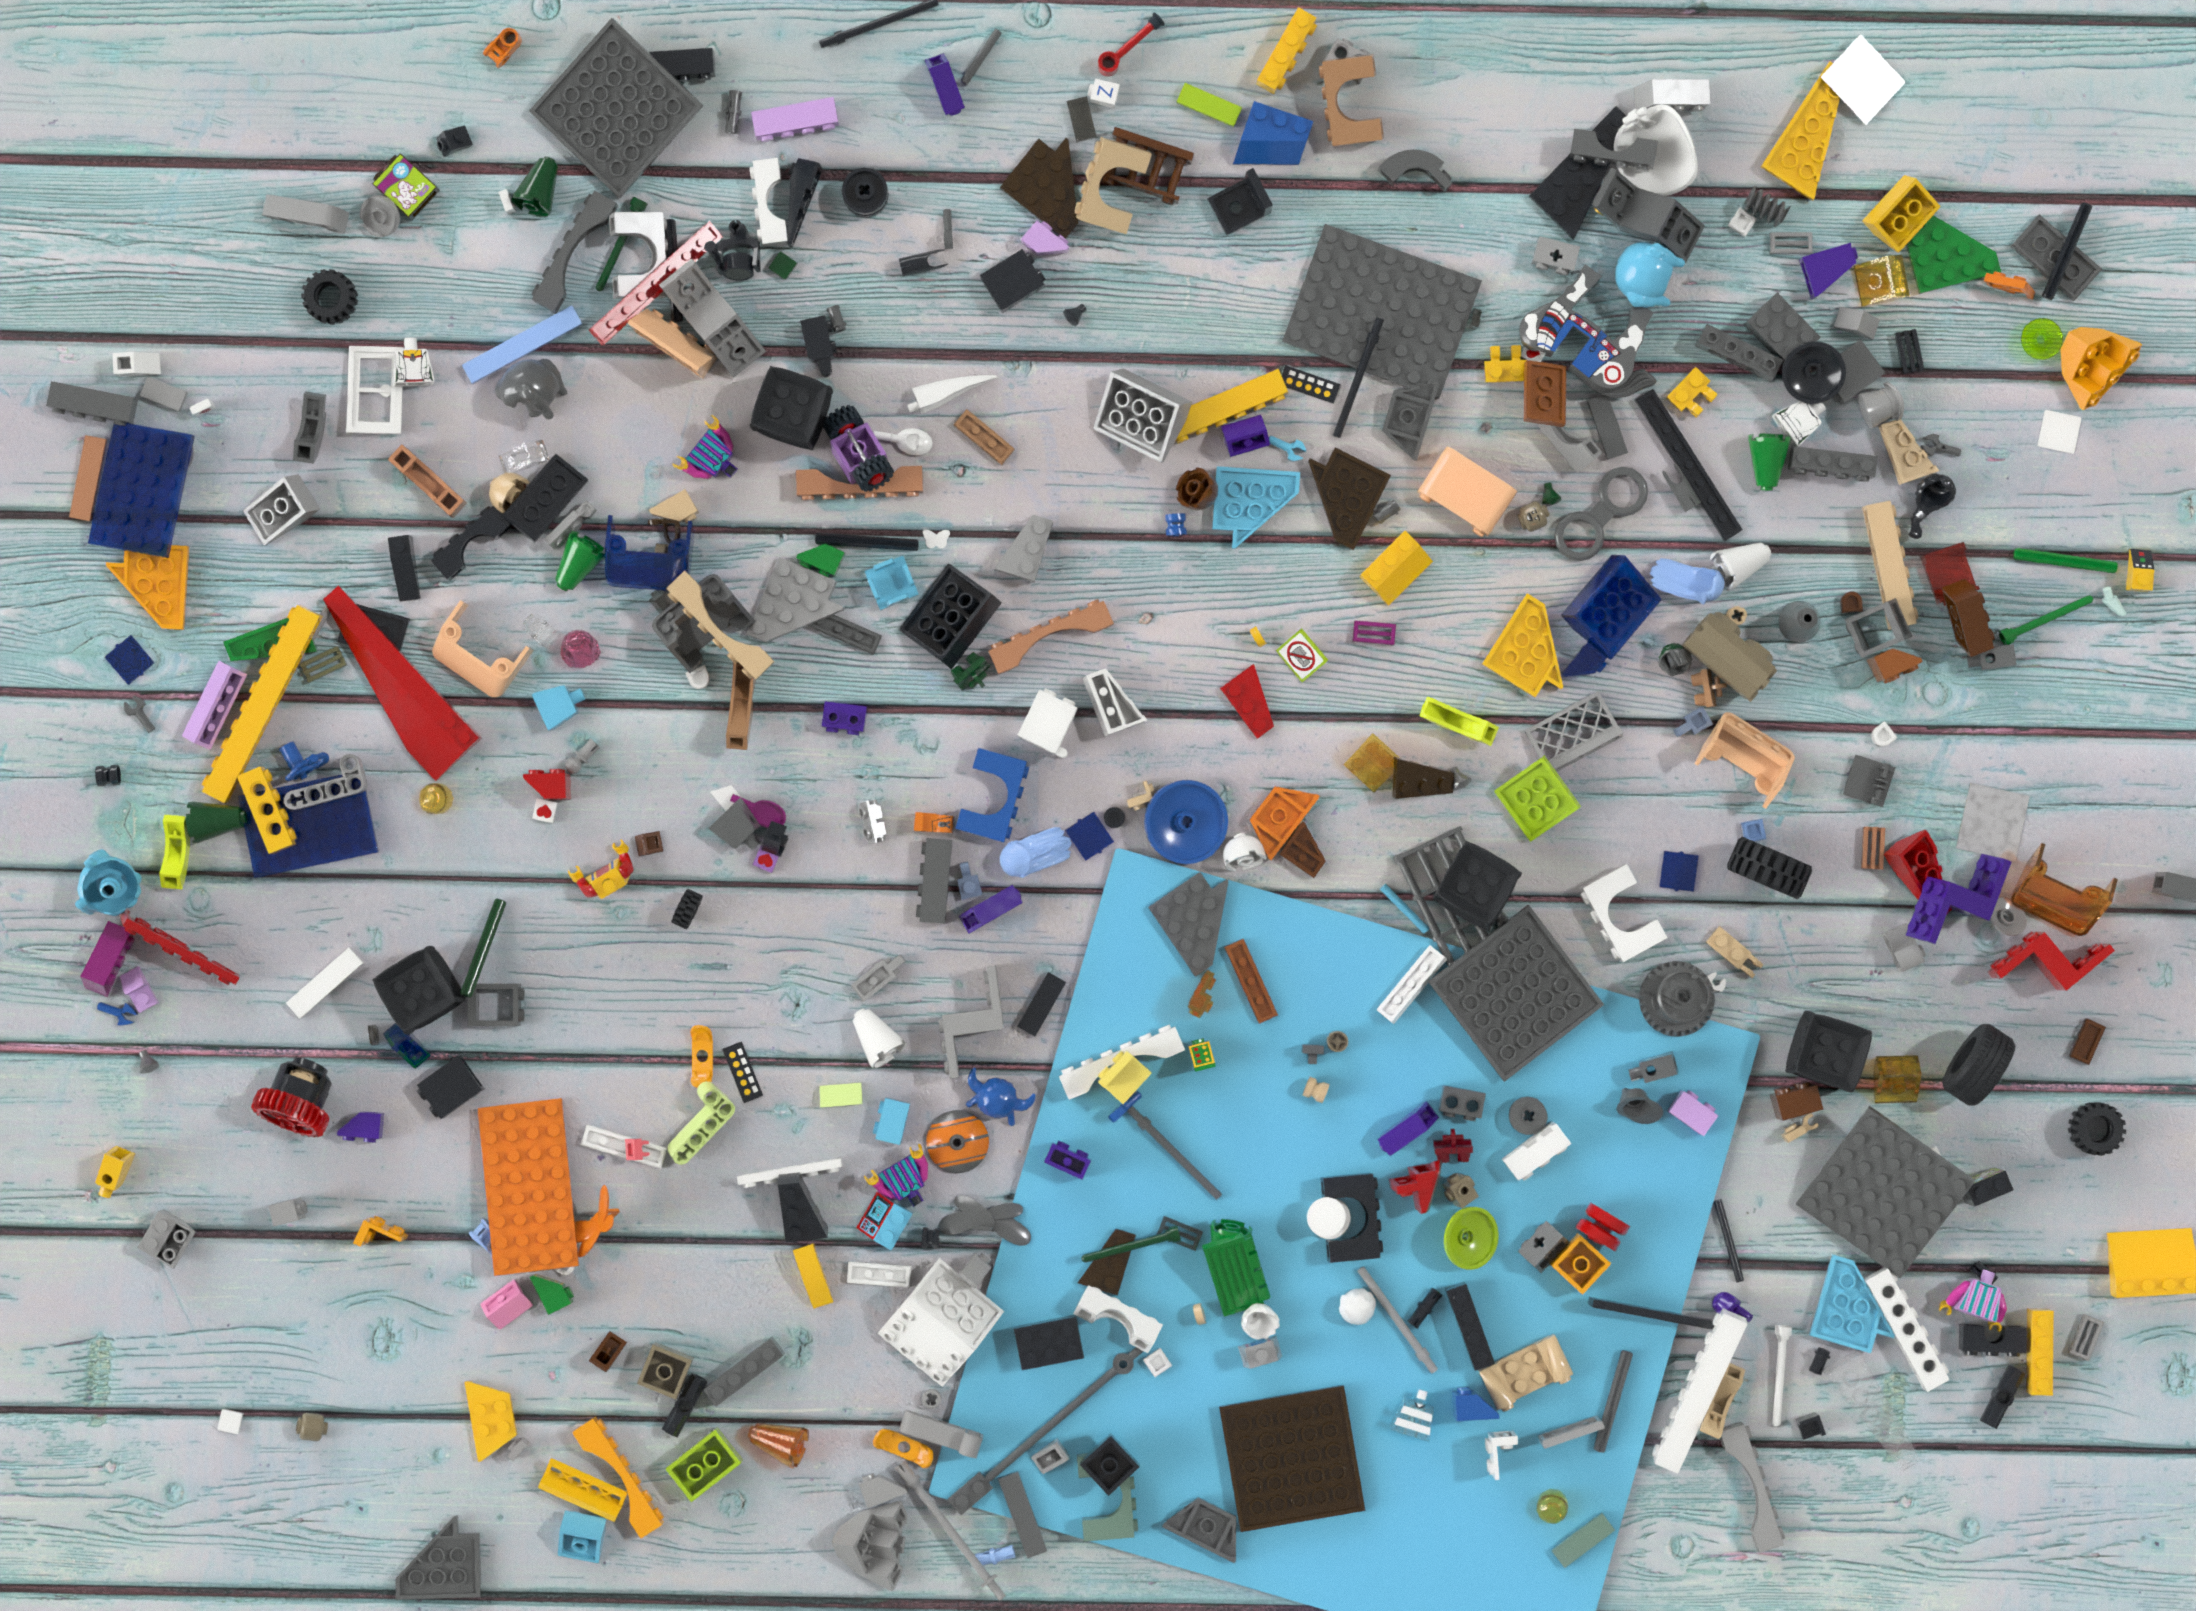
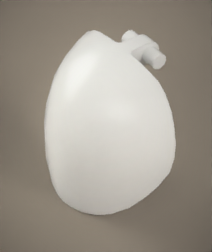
M1656 105L1648 109L1643 106L1640 109H1634L1629 112L1628 116L1623 118L1624 124L1619 128L1615 136L1614 151H1622L1629 148L1637 138L1657 140L1658 144L1653 169L1644 172L1636 170V167L1628 166L1626 169L1618 168L1620 173L1637 188L1663 196L1680 192L1692 184L1698 172L1696 150L1691 133L1676 110L1668 105Z

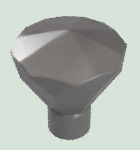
M1457 766L1450 769L1454 773V790L1465 788L1471 782V778L1461 773Z
M147 1050L139 1052L141 1074L153 1072L159 1067V1063L148 1055Z

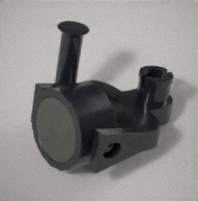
M733 220L729 224L730 239L719 242L717 249L714 241H708L705 243L704 249L715 260L716 270L720 276L723 275L725 278L735 281L748 280L754 276V269L756 272H761L760 244L757 239L748 237V230L739 220H736V222ZM738 247L754 249L753 257L741 252H733L726 255L724 253Z

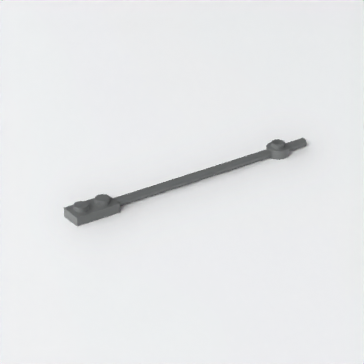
M1135 1347L1129 1353L1122 1352L1117 1354L1113 1359V1367L985 1476L979 1471L947 1500L960 1515L965 1513L993 1489L990 1482L1115 1375L1118 1373L1128 1374L1133 1369V1360L1144 1351ZM1125 1360L1127 1366L1122 1368L1119 1366V1362Z

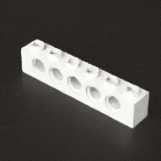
M1883 1267L1865 1277L1864 1280L1891 1327L1898 1345L1923 1390L1929 1392L1949 1380L1947 1376L1949 1370L1944 1362L1940 1363L1937 1355H1939V1352L1933 1343L1930 1345L1926 1337L1929 1334L1923 1325L1920 1326L1916 1319L1919 1318L1913 1306L1909 1307L1907 1304L1908 1296L1903 1288L1899 1289L1897 1286V1276L1889 1271L1888 1268ZM1886 1286L1892 1288V1293L1888 1297L1883 1295V1289ZM1900 1304L1902 1312L1899 1315H1894V1306ZM1911 1323L1912 1331L1905 1334L1903 1332L1904 1325ZM1921 1341L1923 1345L1921 1351L1915 1352L1913 1349L1914 1344ZM1931 1360L1933 1363L1932 1368L1925 1371L1923 1367L1925 1361Z

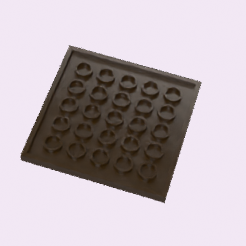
M1344 1385L1219 1406L1241 1532L1366 1511Z

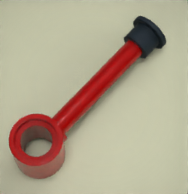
M1154 12L1153 16L1148 20V24L1115 53L1106 51L1099 56L1098 70L1103 76L1110 77L1115 75L1118 71L1120 59L1152 30H1157L1160 26L1165 25L1157 13ZM1105 60H1111L1114 66L1106 68L1102 63Z

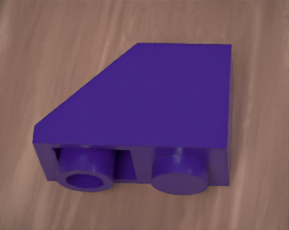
M359 1112L337 1131V1136H343L342 1140L355 1141V1137L363 1138V1142L376 1143V1139H381L383 1135L384 1113Z

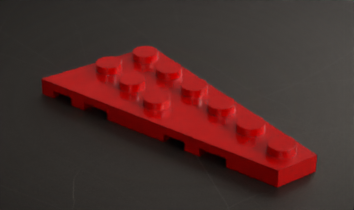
M127 909L120 914L123 927H125L124 930L132 935L138 933L144 937L143 940L151 945L159 944L166 953L170 955L176 953L182 956L181 960L189 965L195 963L201 966L199 970L208 975H211V973L218 975V980L227 985L230 982L235 985L237 984L240 977L229 968L214 960L212 962L208 961V957L199 951H189L190 948L187 944L157 927L153 930L150 927L151 924L140 917L135 919L130 917V911Z

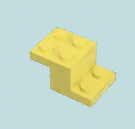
M1120 1050L1112 1059L1115 1063L1110 1068L1106 1066L1098 1074L1100 1078L1098 1083L1106 1088L1122 1104L1152 1074L1128 1050L1124 1053Z

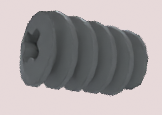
M1753 186L1744 202V211L1747 212L1750 208H1753V216L1760 212L1759 219L1761 220L1767 216L1766 223L1768 224L1775 220L1774 227L1776 228L1783 222L1791 205L1785 209L1784 201L1777 205L1778 198L1775 197L1770 201L1771 194L1768 193L1763 197V190L1761 189L1755 193L1756 186Z

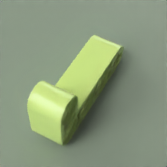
M702 1082L698 1086L697 1094L705 1106L677 1134L667 1147L668 1153L675 1163L679 1165L686 1164L735 1112V1106L727 1095L711 1082Z

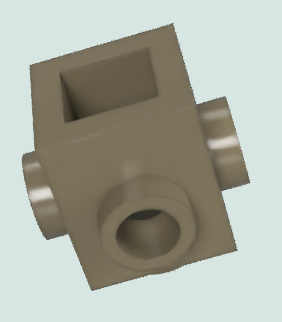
M1454 1173L1442 1184L1445 1189L1444 1195L1450 1202H1453L1454 1206L1463 1208L1479 1197L1474 1189L1475 1183L1468 1175Z

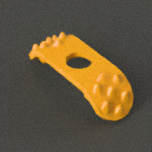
M695 1025L690 1030L692 1037L691 1084L696 1088L702 1082H712L713 1035L711 1029L703 1025ZM700 1050H705L708 1053V1059L705 1062H700L697 1059V1053Z
M881 1429L874 1437L873 1446L876 1449L893 1453L918 1464L922 1468H928L932 1463V1449L919 1441L889 1429ZM906 1441L910 1444V1450L905 1453L901 1452L898 1444Z

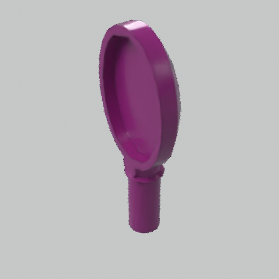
M732 795L730 801L735 803L741 798L761 826L768 828L771 821L782 825L785 824L786 813L777 803L769 800H759L753 803L751 800H746L738 795Z

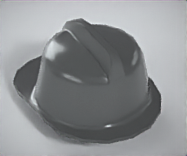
M1622 1089L1620 1102L1616 1108L1620 1115L1640 1124L1655 1123L1663 1116L1662 1107L1649 1099L1643 1089Z

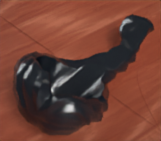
M1933 473L1917 484L1915 492L1917 508L1911 518V530L1908 534L1911 538L1919 539L1922 536V529L1919 523L1933 511L1948 506L1954 501L1956 495L1955 484L1951 478L1944 474Z

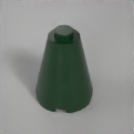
M545 156L537 160L513 193L511 202L520 210L523 207L528 209V214L546 218L550 215L558 165L554 159Z
M195 801L188 802L187 808H190V814H186L187 831L189 837H194L192 841L194 844L244 827V823H247L246 811H243L238 806Z

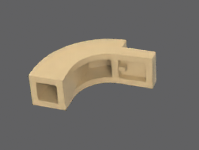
M1729 1363L1699 1431L1717 1439L1721 1437L1731 1402L1743 1383L1745 1369Z

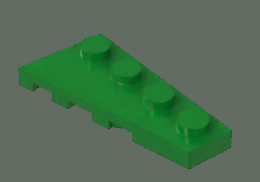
M289 618L224 641L223 643L230 661L271 657L268 653L273 644L277 645L280 639L278 633L283 625H287ZM313 638L305 653L318 652Z

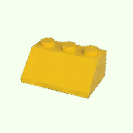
M1904 175L1862 222L1877 238L1899 253L1941 206L1916 178Z
M1404 531L1359 577L1389 606L1433 561L1424 549Z

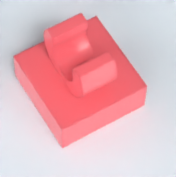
M641 1138L625 1139L626 1160H643V1156H649V1152L642 1151V1146L649 1144V1141L642 1140Z

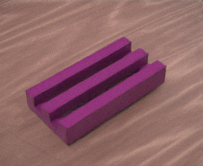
M1354 620L1352 642L1395 645L1396 624ZM1358 625L1391 628V632L1358 629ZM1357 635L1389 636L1391 640L1359 638Z

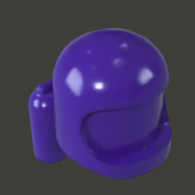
M1719 1292L1713 1298L1712 1307L1716 1313L1720 1314L1723 1308L1746 1318L1747 1322H1750L1753 1318L1751 1313L1740 1306L1741 1301L1732 1294Z

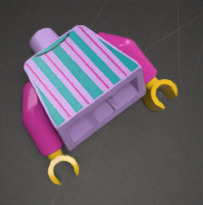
M1983 1270L1980 1280L1969 1279L1958 1285L1946 1300L1940 1302L1939 1311L1943 1307H1947L1949 1309L1946 1311V1315H1950L1952 1306H1954V1310L1988 1321L1989 1330H1991L1993 1325H1997V1332H2000L2002 1330L2001 1322L2007 1311V1305L2004 1295L2001 1293V1288L1992 1285L1995 1273Z

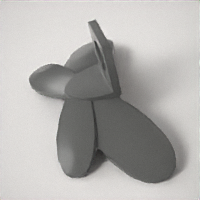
M959 1195L954 1199V1204L961 1211L947 1215L939 1223L940 1232L946 1235H956L971 1229L990 1232L995 1231L1005 1240L1019 1246L1027 1245L1031 1241L1029 1230L1013 1219L1023 1212V1207L1017 1203H1004L986 1210L974 1199Z

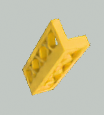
M553 1458L550 1459L538 1485V1488L613 1522H615L627 1496L626 1491ZM552 1467L559 1469L561 1473L551 1470ZM572 1477L579 1478L581 1482L573 1480ZM594 1485L598 1487L600 1490L597 1491L593 1489L591 1486ZM610 1494L621 1497L620 1501L613 1498Z

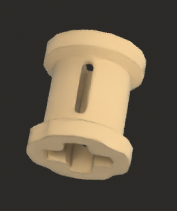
M1735 606L1726 612V616L1737 625L1745 622L1747 612L1744 608ZM1734 611L1735 613H1740L1741 617H1739L1738 620L1732 619Z

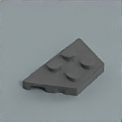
M1438 382L1394 390L1382 432L1415 461L1418 459L1440 384Z
M1197 1497L1162 1524L1163 1528L1233 1563L1236 1562V1515Z

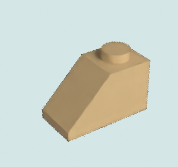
M686 489L649 509L653 516L677 520L679 523L685 521L686 524L697 518L696 515L699 513Z

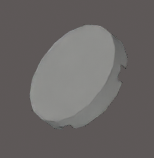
M374 195L365 200L360 208V219L363 220L364 228L371 235L384 237L397 230L400 222L399 210L388 197Z

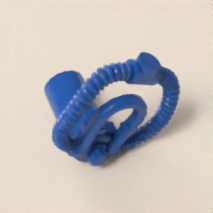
M294 741L279 748L291 770L285 777L286 781L299 778L304 780L308 777L307 774L327 764L329 761V755L325 752L312 754L304 760Z

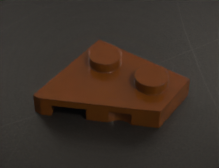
M1303 821L1279 854L1313 878H1315L1326 862L1306 823Z

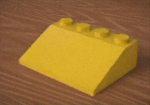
M2192 1228L2107 1233L2111 1296L2124 1298L2196 1293V1250Z

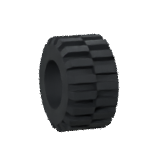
M323 269L320 270L321 273H313L314 277L311 279L308 277L306 280L308 282L307 285L302 287L304 293H301V298L304 300L302 303L307 309L306 311L324 324L335 325V322L342 323L344 318L348 320L351 317L349 314L351 312L354 313L356 310L354 305L358 304L356 299L358 293L354 289V284L341 272H336L332 269H329V271ZM327 286H337L341 292L338 304L332 308H323L319 303V295Z
M2088 1102L2085 1103V1106H2079L2077 1112L2074 1111L2072 1113L2074 1117L2069 1119L2068 1124H2071V1128H2068V1133L2072 1134L2070 1137L2071 1141L2075 1142V1146L2081 1149V1151L2092 1155L2104 1156L2105 1154L2113 1153V1149L2117 1150L2120 1147L2118 1144L2124 1142L2125 1138H2122V1135L2126 1134V1129H2123V1125H2126L2125 1120H2122V1114L2117 1112L2115 1107L2109 1106V1104ZM2096 1116L2102 1117L2107 1124L2106 1135L2099 1141L2091 1140L2087 1133L2089 1121Z

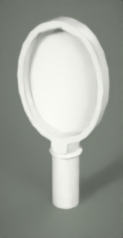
M905 429L898 433V435L874 431L877 440L894 442L902 452L908 455H924L932 448L931 437L919 429Z

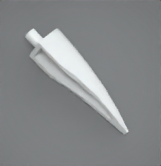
M997 376L957 377L912 388L916 402L908 404V410L910 413L920 410V413L923 414L937 409L953 398L997 379Z

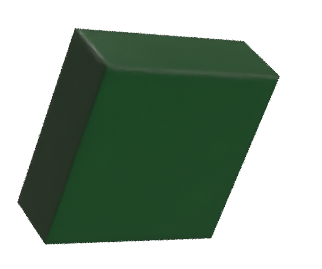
M780 251L768 269L786 281L798 263Z

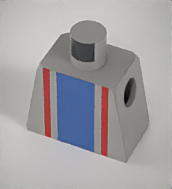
M1277 1336L1238 1346L1243 1366L1249 1369L1276 1362L1282 1357Z

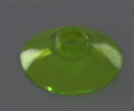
M2037 318L2030 321L2024 327L2021 334V344L2024 351L2030 357L2046 360L2052 358L2060 351L2063 344V334L2060 327L2054 321L2047 318ZM2038 336L2044 339L2042 344L2037 342Z

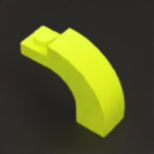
M164 815L165 852L159 873L161 888L182 890L186 878L190 851V837L187 831L186 816Z

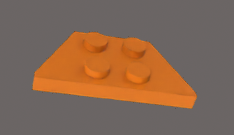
M1275 786L1250 818V822L1269 860L1273 859L1320 796L1318 794Z

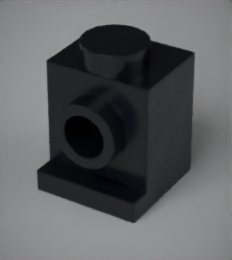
M771 821L761 850L781 857L789 839L788 835H785L787 826Z

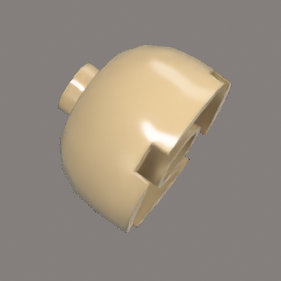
M506 472L494 478L490 483L489 498L492 505L504 514L530 482L517 473Z

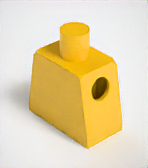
M116 1145L104 1154L95 1181L97 1185L101 1186L98 1193L100 1196L111 1198L112 1192L123 1185L136 1153Z

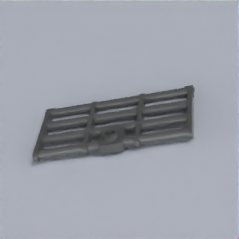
M1461 826L1393 857L1414 896L1413 900L1417 902L1434 937L1432 938L1433 942L1437 943L1442 955L1447 959V966L1454 962V959L1444 937L1455 933L1464 953L1471 949V946L1463 928L1471 925V923L1465 922L1460 925L1456 915L1443 907L1452 929L1441 934L1424 899L1425 896L1431 893H1437L1440 885L1424 848L1435 843L1448 870L1453 861L1443 843V839L1454 835L1461 849L1466 841L1461 832L1463 830ZM1415 852L1433 887L1421 893L1405 860V857ZM1501 913L1496 919L1498 927L1505 922ZM1475 926L1481 940L1488 936L1485 929Z

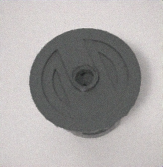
M1671 961L1657 966L1645 977L1639 992V1005L1645 1020L1656 1031L1668 1036L1682 1037L1700 1030L1710 1019L1714 1010L1715 992L1709 978L1695 965L1688 962Z

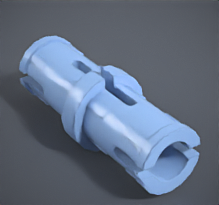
M1013 1545L997 1549L993 1547L989 1551L974 1554L982 1565H996L1000 1561L1016 1558Z

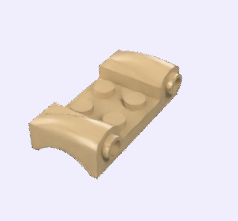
M1554 1334L1495 1361L1493 1365L1478 1370L1496 1409H1502L1503 1412L1512 1409L1516 1399L1552 1382L1564 1384L1570 1381V1376L1574 1374Z

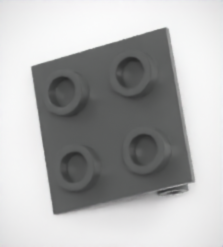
M1855 755L1843 795L1883 807L1896 767Z

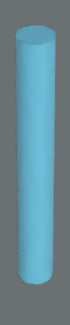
M1386 883L1380 888L1423 934L1429 930V927Z

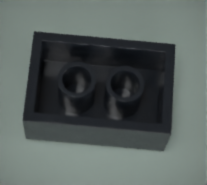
M1076 1315L1014 1326L1022 1370L1084 1358Z

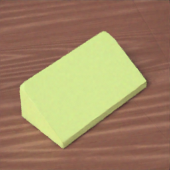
M861 1083L819 1086L820 1107L863 1104Z

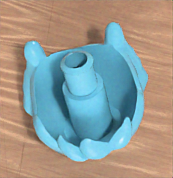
M1634 243L1626 247L1618 258L1615 268L1616 284L1634 307H1667L1670 305V300L1663 295L1671 278L1673 267L1681 268L1685 265V261L1682 258L1676 257L1673 252L1659 243Z
M103 849L90 854L87 860H85V867L79 876L77 886L79 899L75 902V906L81 912L88 915L99 912L111 916H118L127 908H132L137 903L141 894V875L135 872L128 862L110 856Z

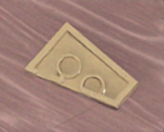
M1893 420L1878 426L1899 485L1939 471L1936 465H1933L1928 459L1927 453L1916 443L1914 436L1902 420Z

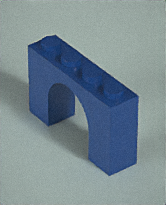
M978 748L973 769L1000 777L1008 789L1007 802L1000 811L991 815H983L961 809L955 829L1000 842L1010 839L1013 827H1009L1011 818H1016L1018 807L1015 806L1017 798L1021 799L1024 787L1020 785L1022 778L1027 779L1030 768L1026 766L1027 761Z

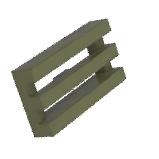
M336 646L300 663V666L303 669L304 675H306L308 683H311L347 666V663L339 646ZM333 653H337L336 656L320 664H317L309 669L307 668L308 665L315 663ZM340 659L341 663L311 677L310 673Z

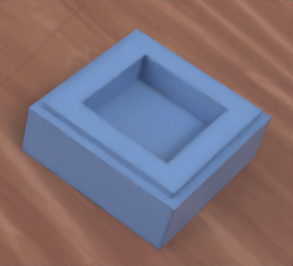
M1763 819L1741 823L1744 838L1752 841L1766 839Z

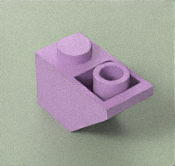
M1037 220L1021 238V243L1037 256L1063 254L1069 251V246L1067 245L1069 242L1060 234L1058 236L1051 232L1052 227L1044 221L1040 223Z

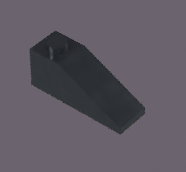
M410 535L389 537L390 559L399 601L421 599L413 537Z

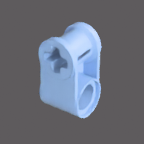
M482 1218L481 1223L474 1231H470L469 1235L492 1255L489 1221Z

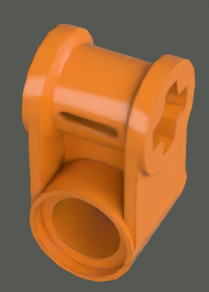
M505 28L484 49L483 55L490 57L496 63V67L501 68L520 47L522 38L515 29ZM515 34V41L510 44L507 43V36Z

